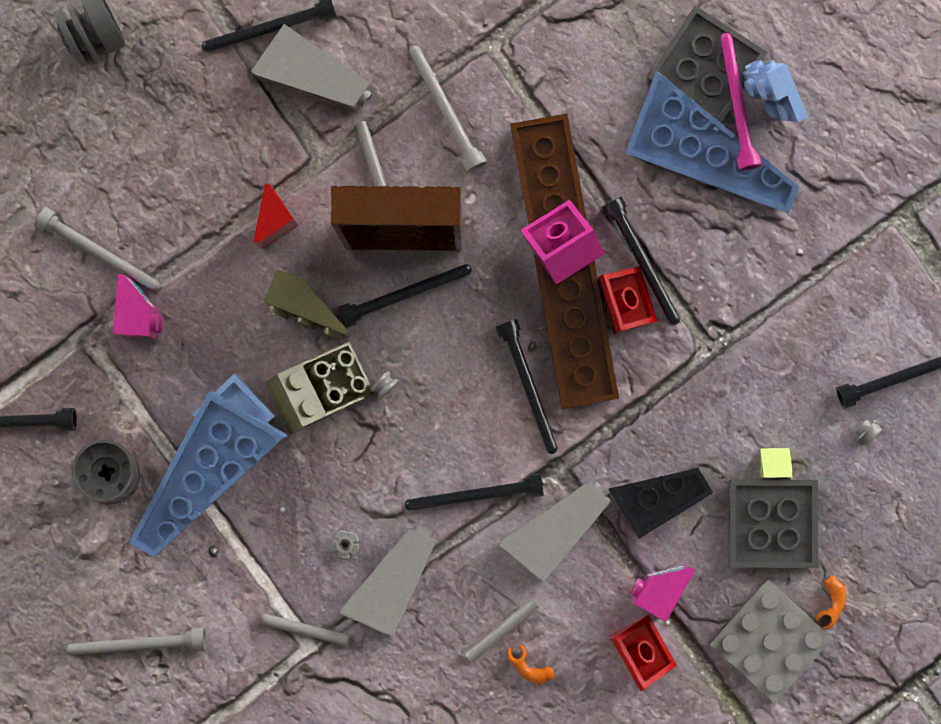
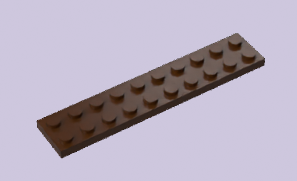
M568 114L510 123L528 225L568 200L573 203L587 221ZM534 254L561 409L619 399L595 262L586 265L568 278L555 284Z

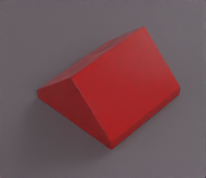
M270 184L264 185L253 241L260 248L268 247L299 226Z
M639 266L598 277L599 289L614 335L657 321Z
M649 614L609 636L640 691L645 690L677 666Z

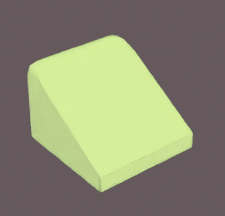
M790 448L760 449L761 478L792 477Z

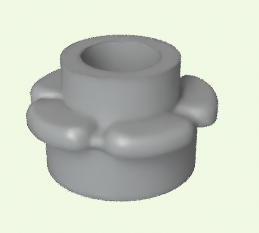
M866 420L856 431L859 435L857 438L858 442L861 441L867 446L882 430L876 424L877 420H874L872 423Z
M339 531L331 541V550L336 553L338 558L348 559L349 556H355L358 553L359 545L357 542L359 539L353 532ZM343 542L348 543L346 548L342 546Z

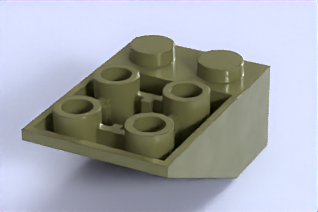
M276 269L263 301L269 306L268 311L285 319L288 318L289 314L297 317L295 322L313 330L316 325L324 328L323 333L338 340H341L343 336L350 338V332L305 280Z
M350 342L284 370L265 382L290 435L375 394V392L370 390L372 386Z

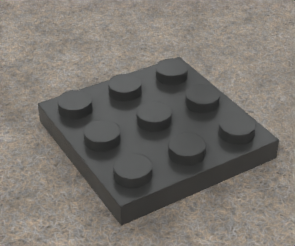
M695 5L647 80L652 82L655 72L658 71L722 123L733 106L721 44L722 34L729 33L732 36L742 91L745 88V79L742 72L746 71L745 66L758 60L762 61L768 52Z
M729 480V567L818 568V480Z

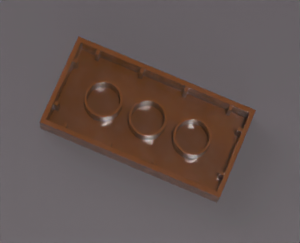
M331 186V225L346 250L462 251L461 188L425 186L424 188L418 186Z

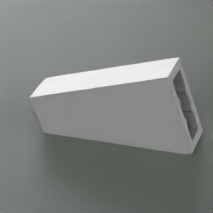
M285 24L251 70L253 76L260 81L352 111H356L359 106L363 108L372 96L370 82Z
M597 481L593 485L586 482L503 538L498 545L541 581L545 582L611 502L606 497L610 492Z
M417 525L416 529L410 527L342 607L340 614L394 637L437 539L432 537L433 531Z

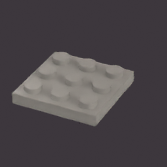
M766 579L714 636L709 644L775 704L829 645L833 638L769 579Z

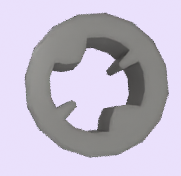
M389 371L370 389L372 392L375 391L379 394L378 398L380 400L398 383L397 379L393 380L390 378L391 373Z

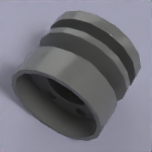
M81 0L85 11L81 14L72 4L67 5L71 16L69 20L62 9L54 12L59 35L68 52L78 61L81 67L89 64L85 54L86 50L89 51L95 61L99 59L96 45L100 43L109 54L127 45L105 0Z
M97 440L83 446L75 456L72 465V477L78 491L87 498L106 505L118 504L128 499L137 489L140 480V466L135 456L119 443L110 440ZM106 467L115 470V473L111 475L110 481L102 477V474L106 473Z

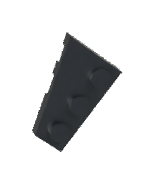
M699 468L608 488L639 539L714 493Z

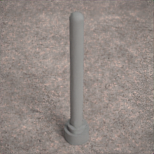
M412 46L410 48V55L463 152L461 155L463 158L462 164L466 172L469 173L482 167L487 163L482 151L473 148L421 49L418 46Z
M44 207L36 218L34 227L44 233L46 231L49 233L55 232L152 291L159 290V281L59 222L60 218L51 209Z
M205 627L192 628L191 631L186 632V635L69 644L66 647V652L69 655H84L187 646V649H193L194 652L206 651L207 636Z

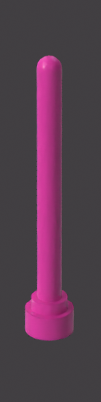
M724 33L721 36V44L741 146L739 157H737L738 168L741 171L752 170L762 166L760 153L756 152V148L752 146L731 34Z

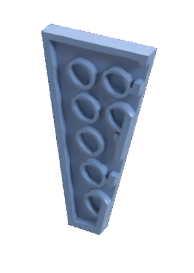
M656 71L625 153L789 214L799 185L762 155H760L761 167L745 171L739 170L737 157H739V151H741L739 137Z
M208 392L129 543L152 557L158 555L284 439L287 434L215 392Z

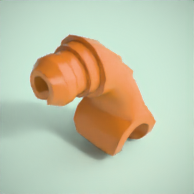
M830 575L823 581L824 586L831 594L832 605L829 610L819 611L815 617L816 621L823 615L829 617V623L823 629H830L835 625L846 605V586L833 575Z
M519 644L522 653L516 658L512 656L511 648H508V660L523 679L542 686L541 684H545V682L552 681L555 678L552 667L547 666L541 669L531 668L526 665L525 658L527 652L523 645Z

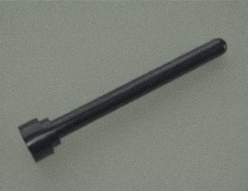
M319 0V3L314 4L315 7L206 40L202 43L201 48L205 52L217 50L278 31L284 24L291 27L319 18V21L325 19L327 22L337 18L332 0Z
M621 196L602 206L601 208L606 217L610 216L611 220H615L669 323L677 325L680 322V317L625 216L627 214L625 209L627 205Z
M469 264L458 266L357 306L355 303L352 305L346 303L338 306L346 328L357 324L356 321L361 320L363 315L471 274L472 267Z
M515 319L496 326L498 336L508 343L545 448L549 454H554L557 452L558 447L518 340L520 336L519 330H521L518 320Z
M941 356L859 386L855 384L849 385L848 383L836 387V393L839 402L846 409L855 406L856 402L860 401V397L941 369Z
M62 408L61 411H56V414L0 416V427L56 426V428H61L62 431H75L77 428V413L75 408Z
M541 473L530 474L529 478H524L523 482L408 499L405 501L404 506L407 510L411 511L526 493V496L532 495L533 498L544 496Z

